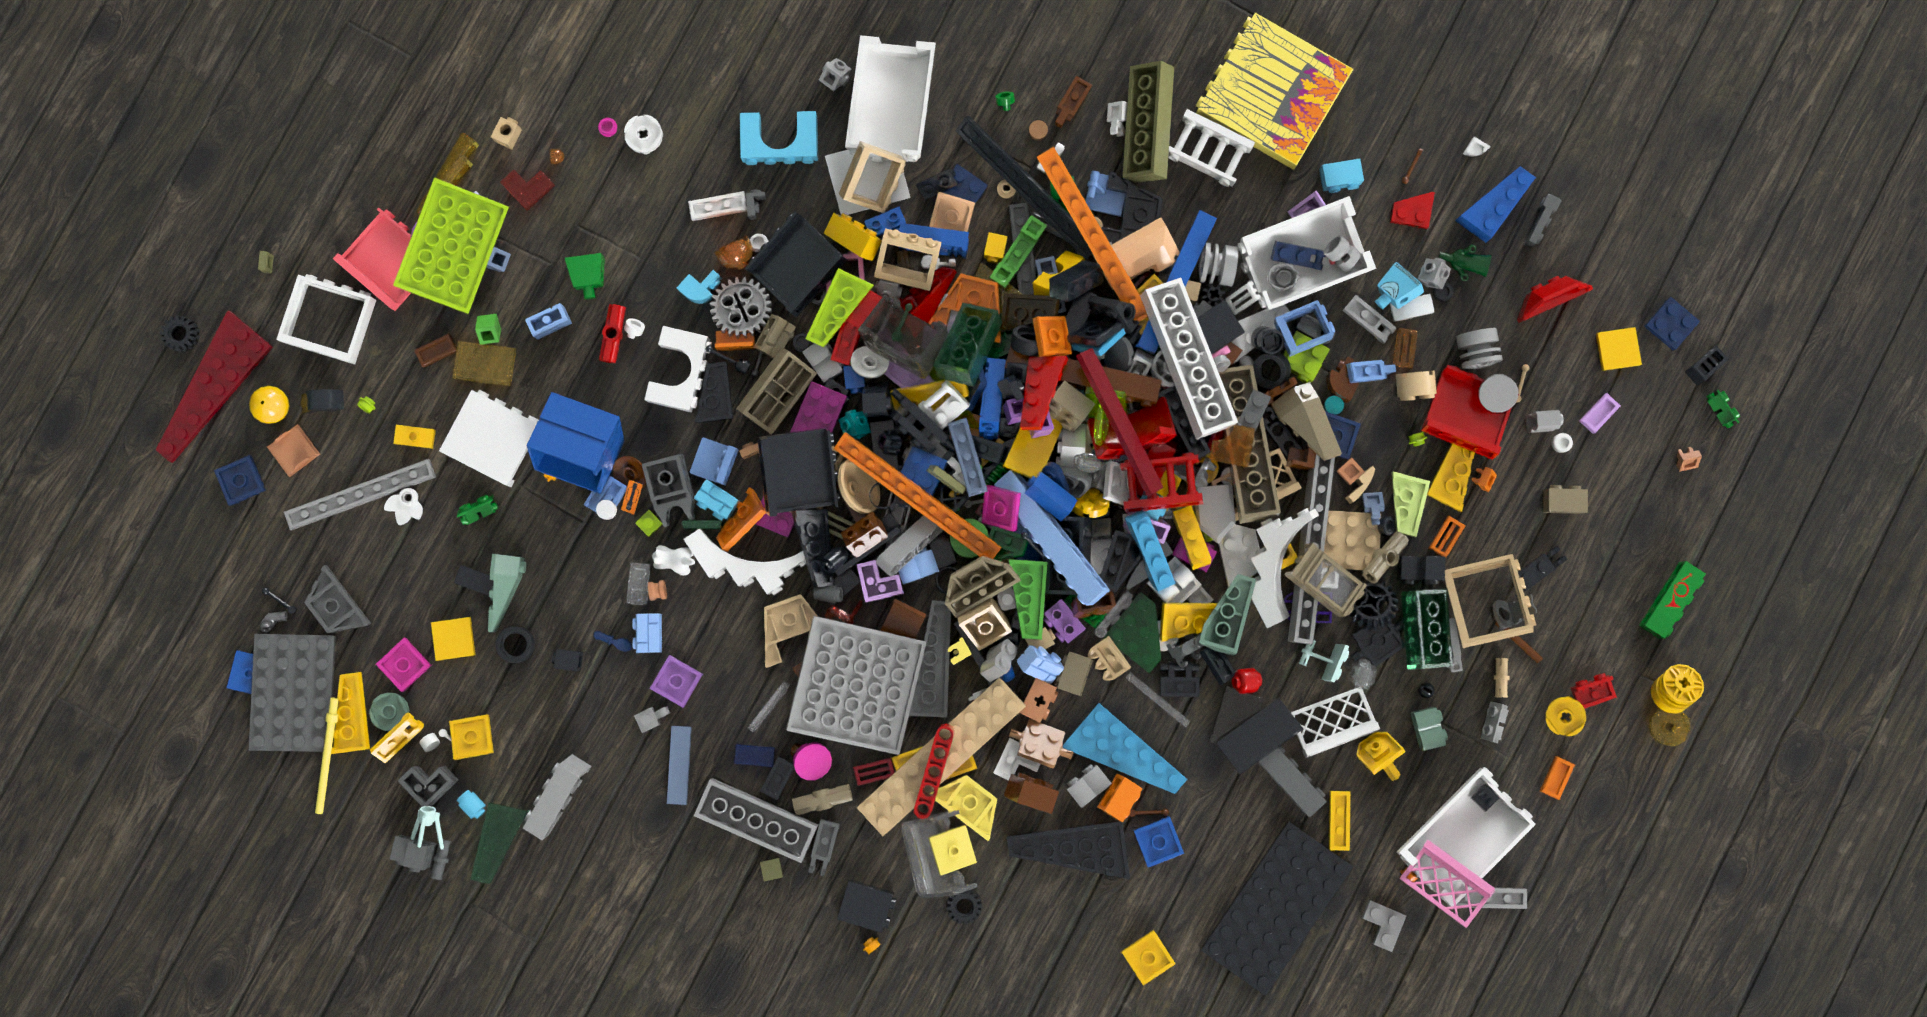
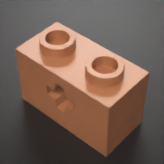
M1035 678L1023 702L1026 707L1019 713L1040 723L1042 719L1046 720L1050 712L1047 709L1049 703H1054L1058 692H1056L1057 687ZM1042 695V700L1045 703L1036 706L1035 697L1039 698Z

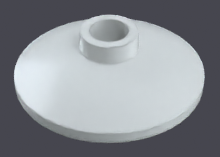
M874 346L860 347L853 352L851 357L852 369L858 375L865 378L880 377L887 371L889 366V359L886 353Z

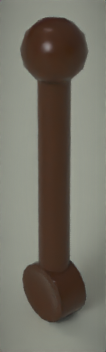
M1419 148L1406 176L1402 178L1403 184L1409 182V176L1423 149Z
M1166 808L1156 811H1135L1130 809L1129 816L1151 814L1167 816L1169 810Z

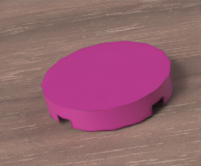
M806 743L797 749L793 757L794 769L801 778L806 780L822 778L831 767V754L821 743Z

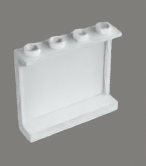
M471 390L439 451L506 486L512 487L515 481L513 477L528 450L526 445L539 420L530 415L528 418L522 416L523 412L515 407H512L511 410L506 408V403L497 398L494 401L488 398L489 394L478 390V392Z

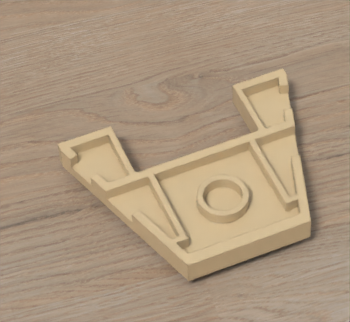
M801 594L764 607L766 668L783 662L777 643L809 632L813 616H818Z

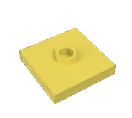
M965 825L928 838L939 875H944L977 863Z

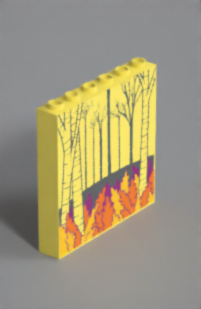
M1255 13L1252 18L1248 17L1243 27L1246 29L1243 34L1238 33L1233 42L1236 44L1234 49H1229L1224 59L1227 61L1224 66L1220 64L1216 70L1215 75L1217 77L1215 81L1211 80L1207 85L1205 98L1201 96L1197 102L1196 107H1198L1196 114L1254 141V148L1294 170L1353 69Z

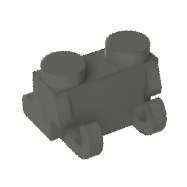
M1185 635V639H1188V641L1178 647H1175V641L1166 645L1172 658L1176 659L1180 667L1184 668L1188 665L1187 661H1182L1186 655L1191 654L1195 660L1202 657L1200 653L1196 654L1195 650H1200L1204 646L1199 643L1200 635Z

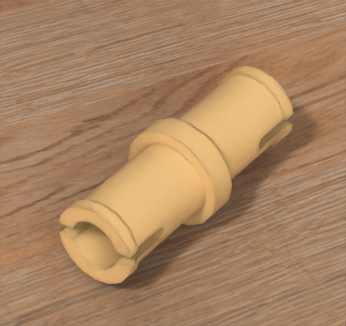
M1495 658V697L1508 698L1507 681L1510 679V676H1508V659Z

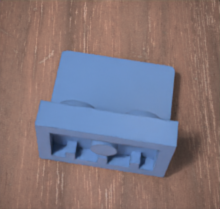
M702 438L690 473L726 486L739 450L730 445L726 446Z

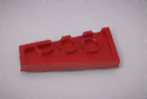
M1067 356L1029 357L1020 424L1022 430L1042 429L1050 408V401L1054 398L1057 383L1063 375L1062 370L1068 362Z

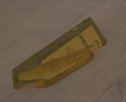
M461 133L435 178L456 186L473 164L468 158L477 149L479 144L465 133ZM429 190L416 210L418 214H421Z

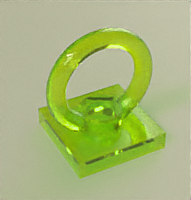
M1087 387L1086 397L1095 403V406L1088 414V417L1095 418L1094 441L1096 445L1102 446L1107 438L1109 420L1093 389ZM1114 390L1128 417L1125 391Z

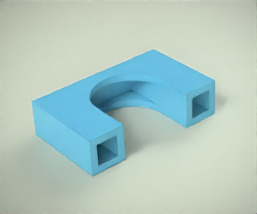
M816 111L797 112L796 138L790 146L784 149H773L763 143L759 113H740L742 162L747 165H756L757 162L773 165L776 162L794 164L795 161H802V163L811 164L814 161H818Z

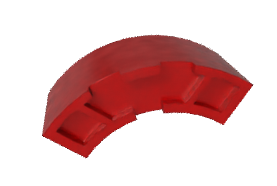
M1161 397L1157 400L1156 406L1146 407L1127 415L1145 452L1147 448L1155 445L1160 447L1176 436L1166 397ZM1090 418L1087 420L1097 459L1113 460L1120 459V455H1126L1108 419Z

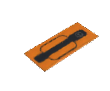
M629 480L621 510L635 514L643 484Z

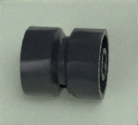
M1260 326L1253 331L1251 343L1260 351L1275 354L1282 349L1284 337L1278 330Z

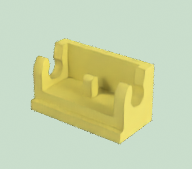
M960 638L959 642L948 648V652L957 649L953 653L955 655L959 653L958 656L951 659L953 665L972 655L963 638Z

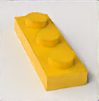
M1329 791V850L1350 851V791Z

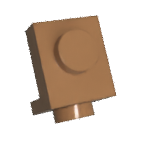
M753 442L743 445L742 450H739L744 460L759 454L758 443L753 444Z

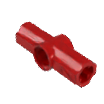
M609 304L606 324L602 330L603 340L599 361L616 364L620 341L623 337L622 328L626 307ZM611 330L617 331L614 338L608 337Z

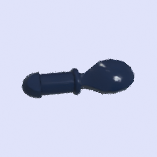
M601 631L593 633V637L596 640L606 642L608 645L613 644L620 651L627 652L632 648L631 642L627 639H614V636L601 633Z

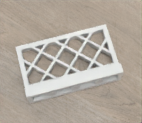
M1362 687L1291 712L1294 717L1301 713L1308 716L1305 726L1301 725L1303 727L1302 733L1300 731L1297 734L1305 758L1380 730ZM1357 692L1361 698L1359 706L1348 702L1350 696ZM1338 700L1345 703L1341 713L1330 708L1333 701ZM1346 705L1357 709L1354 718L1343 714ZM1321 707L1327 710L1323 720L1312 715L1315 708ZM1329 711L1339 715L1336 725L1325 721ZM1359 711L1367 713L1370 721L1362 723L1356 720ZM1341 717L1352 721L1349 729L1345 730L1338 727ZM1311 718L1321 722L1318 732L1307 728ZM1323 724L1334 728L1330 736L1320 733ZM1305 730L1316 734L1313 742L1305 743L1303 738Z

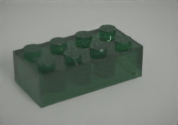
M962 303L934 363L938 378L974 387L1002 325L998 310Z
M1447 589L1401 592L1407 669L1453 667Z

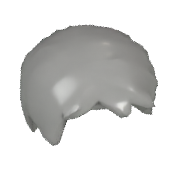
M1287 263L1276 264L1268 272L1269 284L1278 291H1287L1293 288L1298 278H1300L1298 271H1295L1293 266Z

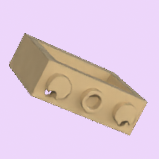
M860 141L839 195L843 200L885 213V210L891 204L892 193L898 187L899 176L904 172V167L906 166L905 159L898 154ZM870 153L892 160L876 201L854 193Z
M885 228L874 277L930 291L942 242L932 240V238H922L913 233L906 234L896 229ZM887 244L931 254L932 260L928 274L883 263Z

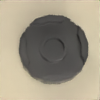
M1124 336L1104 353L1105 358L1103 360L1107 368L1127 372L1133 365L1132 356L1134 351L1131 343Z

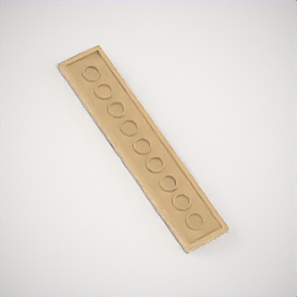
M1000 677L948 723L954 728L955 734L941 783L1026 707ZM947 729L940 731L943 738H949L951 735ZM935 736L857 807L882 836L914 809ZM936 748L935 754L938 757H943L945 751L942 748ZM935 766L929 768L930 773L934 776L940 773L939 769ZM930 785L924 787V791L927 794L934 790Z

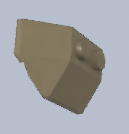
M981 556L950 574L945 605L957 618L1020 582L1021 579L1010 564Z

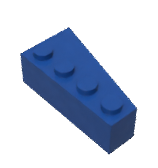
M1520 166L1455 221L1486 243L1494 236L1536 177Z

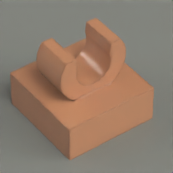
M1688 447L1687 453H1683L1681 449L1678 450L1676 466L1679 472L1698 468L1702 457L1699 450L1693 451L1691 447Z
M1350 458L1337 470V473L1348 485H1351L1365 472L1353 458Z

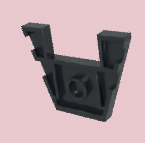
M1114 172L1108 173L1106 190L1125 193L1120 230L1101 227L1107 240L1114 244L1159 219L1163 199L1142 187L1139 188L1132 184L1131 181L1117 176Z

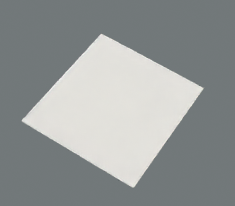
M849 150L825 156L840 213L847 215L869 209L843 200L839 195L854 155L850 154ZM868 158L854 193L876 201L890 169V161L882 160V163H875L871 161V158ZM904 172L899 176L898 187L892 193L891 203L911 198Z

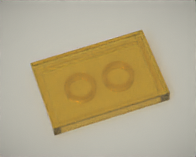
M458 341L453 379L511 387L516 349Z

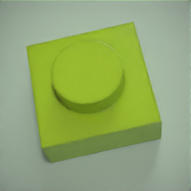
M650 510L635 523L648 537L663 525Z

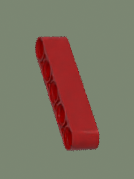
M942 724L935 734L914 806V813L920 819L929 817L934 807L955 734L954 728L950 724ZM947 729L951 735L949 738H943L940 731ZM942 748L945 751V755L938 757L935 754V749ZM930 767H937L940 773L936 776L932 775L929 771ZM926 785L932 786L934 793L927 794L924 791V787ZM925 804L928 806L929 811L922 813L918 806Z

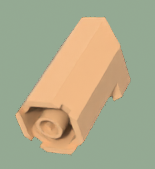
M1162 218L1153 221L1111 245L1130 279L1150 271L1149 269H1154L1155 272L1166 269L1174 264L1175 255L1178 256L1180 253ZM1107 279V281H1108V283H1109L1111 289L1113 290V287L1111 286L1109 280Z

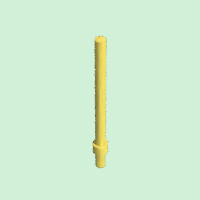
M330 698L329 713H326L325 721L327 722L315 808V813L323 814L334 729L335 723L338 722L337 698Z

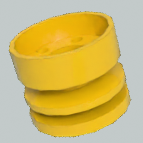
M1682 664L1674 665L1653 682L1651 696L1654 703L1663 711L1674 714L1680 713L1702 696L1704 682L1695 669Z

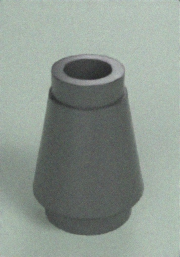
M838 585L814 588L813 596L815 600L837 604L842 602L843 588L838 587Z

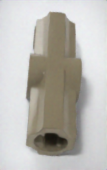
M1395 532L1382 549L1379 548L1374 551L1372 561L1363 570L1364 573L1362 575L1366 580L1371 583H1377L1390 566H1395L1398 563L1399 554L1408 545L1409 540L1407 536L1401 532Z
M845 784L832 789L817 790L812 792V794L793 798L792 801L796 815H801L814 810L829 809L834 805L853 801L849 784Z

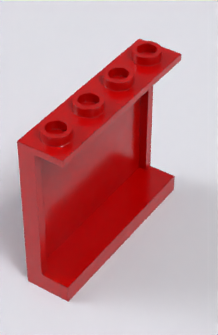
M1447 365L1440 374L1436 386L1437 394L1431 400L1421 431L1493 460L1500 454L1502 447L1499 445L1511 408L1504 412L1487 410L1481 404L1478 397L1479 387L1484 382V379L1479 378L1474 373L1462 371L1457 366Z

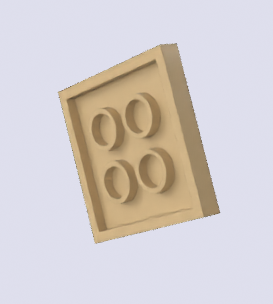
M1329 511L1324 553L1346 570L1363 571L1372 561L1374 551L1380 548L1378 525H1372L1371 513ZM1322 562V568H1328V567H1329V566H1327L1325 563Z

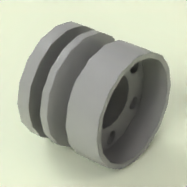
M1206 242L1199 258V282L1204 283L1207 275H1209L1208 282L1212 284L1215 276H1218L1219 285L1232 287L1238 263V247L1225 245L1222 253H1219V245L1214 244L1213 251L1211 252V243Z
M1496 328L1480 329L1456 336L1458 349L1468 351V353L1460 356V360H1470L1461 364L1462 369L1486 368L1503 360L1502 355L1493 356V354L1500 352L1501 348H1491V344L1499 341Z

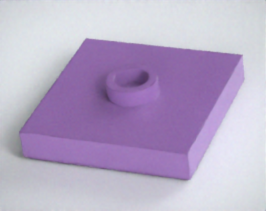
M669 655L650 689L684 708L703 673Z

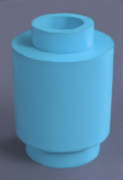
M467 790L457 799L458 806L471 819L474 817L478 819L485 813L484 808L486 805L474 792L471 793Z

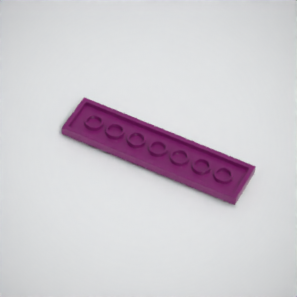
M811 381L790 433L819 428H827L830 432H833L847 396ZM763 496V499H762L761 503H762L763 507L765 508L764 496ZM791 512L777 513L778 516L769 517L765 513L756 523L780 535L789 537L794 526V519Z

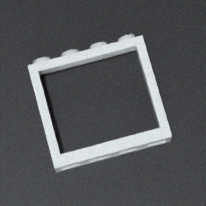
M306 274L305 277L298 275L276 340L355 364L376 300L370 297L371 293L362 290L357 293L353 291L352 287L346 285L337 287L335 282L326 279L321 282L317 281V277ZM308 285L365 302L348 353L292 337Z

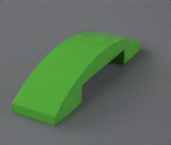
M1031 215L989 278L1006 288L1031 253L1047 225Z

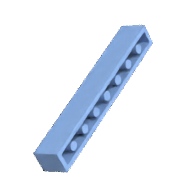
M1009 470L994 486L1021 493L1018 516L1020 524L1030 531L1032 540L1040 544L1043 548V554L1053 561L1055 570L1063 574L1066 578V584L1076 591L1078 600L1084 605H1094L1110 589L1052 514L1024 493L1028 486L1022 475Z

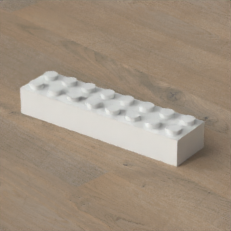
M1178 278L1146 289L1140 297L1196 439L1234 426L1238 423L1182 279Z

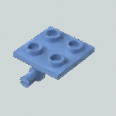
M1092 171L1090 181L1087 183L1088 191L1085 200L1091 211L1121 217L1125 193L1106 190L1108 175Z

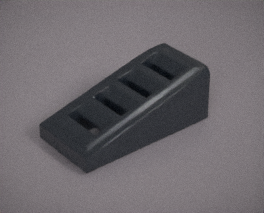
M1715 345L1690 366L1685 373L1696 385H1700L1729 359ZM1711 354H1713L1717 358L1719 363L1711 356Z

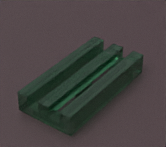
M682 521V528L685 530L722 529L723 521Z

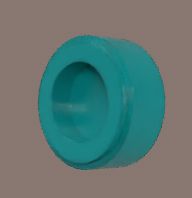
M1330 396L1324 402V410L1335 415L1339 414L1344 408L1343 400L1338 396Z

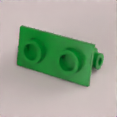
M1717 389L1718 394L1714 395V393L1707 395L1708 400L1706 401L1714 412L1720 408L1722 409V412L1716 416L1722 423V426L1728 429L1734 425L1733 421L1736 420L1737 423H1740L1737 418L1741 416L1735 407L1731 409L1727 402L1730 399L1725 391L1720 392Z
M484 495L471 505L470 503L462 505L457 512V518L462 516L460 518L461 523L469 525L480 519L478 512H481L483 518L495 513L499 508L496 502L492 503L494 495Z

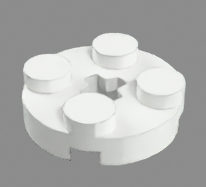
M649 115L631 118L624 129L626 143L635 152L649 154L656 150L662 142L663 131L655 118ZM647 130L648 136L640 138L639 132Z

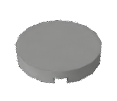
M1494 374L1482 382L1479 387L1478 397L1481 404L1487 410L1504 412L1515 405L1518 399V388L1510 377L1504 374Z

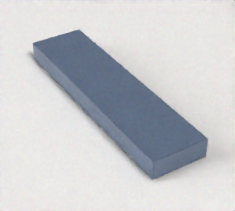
M967 418L948 423L968 496L971 497L987 492V486Z
M671 726L667 804L687 805L692 727Z

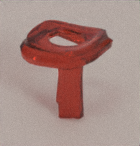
M862 601L858 602L851 615L831 605L827 609L825 618L831 619L832 616H836L844 623L853 624L854 617L862 606Z

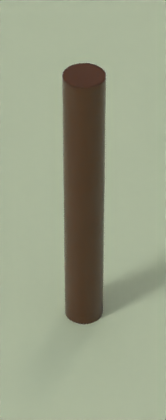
M1519 635L1510 637L1537 664L1543 659Z

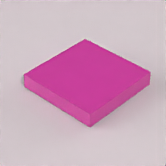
M986 485L988 491L984 493L982 523L1009 531H1017L1021 493Z
M403 638L376 663L378 668L401 692H404L432 666L407 638Z

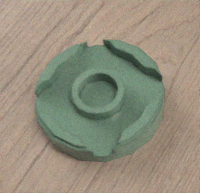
M388 692L379 695L373 700L369 715L375 727L390 731L410 710L404 697L397 693Z

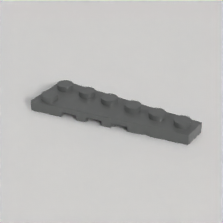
M932 601L924 638L926 646L909 716L947 717L950 654L948 648L950 647L951 611L945 605V601Z

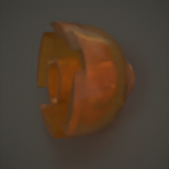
M748 235L743 236V239L739 241L736 239L714 252L724 267L730 269L737 267L740 270L748 265L747 261L753 255V246Z

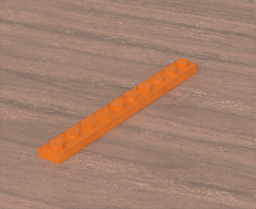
M1054 146L1038 155L1039 162L1120 301L1132 303L1135 306L1136 313L1133 320L1139 322L1145 319L1148 315L1138 291Z
M847 432L842 435L833 448L979 557L985 556L994 559L1002 548Z

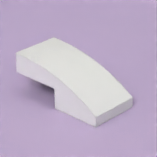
M1431 294L1418 296L1400 309H1397L1390 303L1393 322L1434 313Z

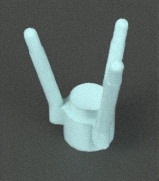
M423 806L418 810L411 840H414L419 824H421L417 847L420 848L425 826H431L432 822L435 821L440 849H443V838L439 822L440 813L436 812V809L432 806Z

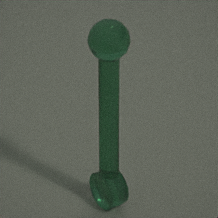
M911 303L905 305L906 310L896 333H893L891 336L894 341L900 339L899 333L909 311L913 308Z

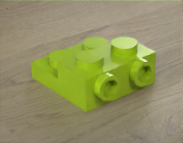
M1298 331L1293 335L1296 346L1313 340ZM1319 344L1289 357L1286 350L1283 355L1291 365V373L1297 375L1298 380L1304 383H1311L1320 370L1330 349Z

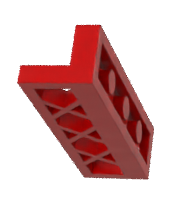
M845 321L840 327L830 360L851 366V357L857 349L862 331Z

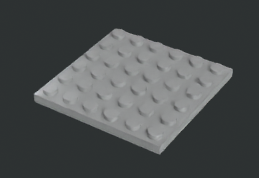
M813 616L786 731L899 755L926 641Z

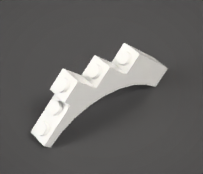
M1307 508L1297 513L1298 517L1295 519L1289 517L1283 521H1280L1279 518L1273 521L1269 518L1261 522L1262 527L1256 529L1265 547L1255 551L1257 555L1251 558L1259 573V576L1255 577L1256 583L1252 600L1267 628L1289 617L1281 590L1283 558L1288 545L1296 533L1306 523L1319 516L1316 509L1309 511Z
M698 529L684 539L709 578L715 577L717 579L725 574L724 570L727 569L738 586L741 587L743 585L746 587L754 582L753 578L756 577L768 595L772 593L774 596L783 590L781 586L785 583L781 577L787 578L794 573V568L799 565L803 567L807 564L803 551L779 561L755 562L740 559L719 548L702 529Z

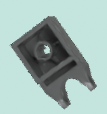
M678 454L643 463L642 468L650 499L663 526H670V512L675 506L683 509L689 521L695 520V499L684 455ZM670 475V481L665 480L664 476Z

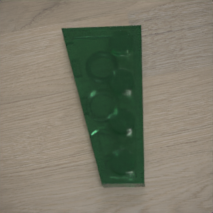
M492 802L488 804L470 880L488 884L492 882L528 812L527 810Z

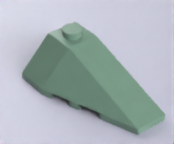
M492 554L490 580H493V586L489 591V597L493 601V605L489 607L488 632L498 631L522 579V575L526 571V562H524L522 557Z
M1237 574L1204 623L1199 640L1200 644L1228 655L1235 656L1237 654L1256 583L1255 578Z

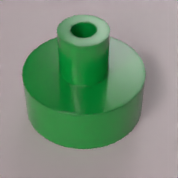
M1010 91L1001 92L995 96L996 104L1003 106L1004 111L1010 110V105L1015 102L1014 93Z

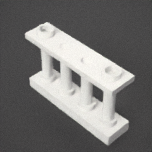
M1187 109L1182 118V121L1185 122V127L1175 147L1169 146L1168 158L1175 162L1179 160L1219 180V183L1226 187H1229V185L1233 187L1237 179L1232 177L1243 153L1249 154L1255 142ZM1197 128L1201 130L1202 135L1192 155L1189 156L1181 152L1191 130ZM1214 136L1218 138L1219 144L1207 165L1199 161L1198 158L1208 138ZM1230 144L1236 147V152L1224 173L1215 169V166L1225 146Z

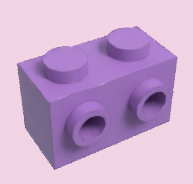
M1062 599L1044 612V622L1049 628L1053 626L1056 629L1057 633L1055 635L1062 643L1065 641L1068 644L1086 629L1078 618L1073 617V612Z

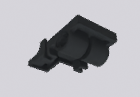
M1091 295L1088 303L1093 313L1097 315L1099 320L1121 323L1126 333L1124 337L1129 340L1135 352L1139 348L1137 343L1141 337L1139 331L1142 328L1141 325H1138V321L1133 320L1136 313L1135 306L1132 303Z

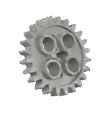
M736 277L735 283H732L729 279L728 286L722 283L723 289H716L718 296L712 295L715 302L710 303V306L714 308L710 310V313L715 315L712 317V320L717 322L716 327H722L721 331L723 334L728 331L729 337L735 333L737 339H739L740 334L747 338V333L749 332L752 336H754V330L761 332L760 325L765 327L766 323L764 320H769L770 316L767 314L772 313V309L768 308L772 306V302L767 301L770 299V295L765 294V287L760 289V283L758 282L754 285L753 279L747 283L745 277L742 282H739ZM735 293L738 295L741 305L744 308L745 314L749 320L748 322H745L743 315L738 307L737 301L734 297ZM744 293L751 294L748 299L741 298ZM728 300L733 301L731 306H725L724 303ZM751 310H758L756 315H749ZM734 317L741 318L738 323L731 322Z

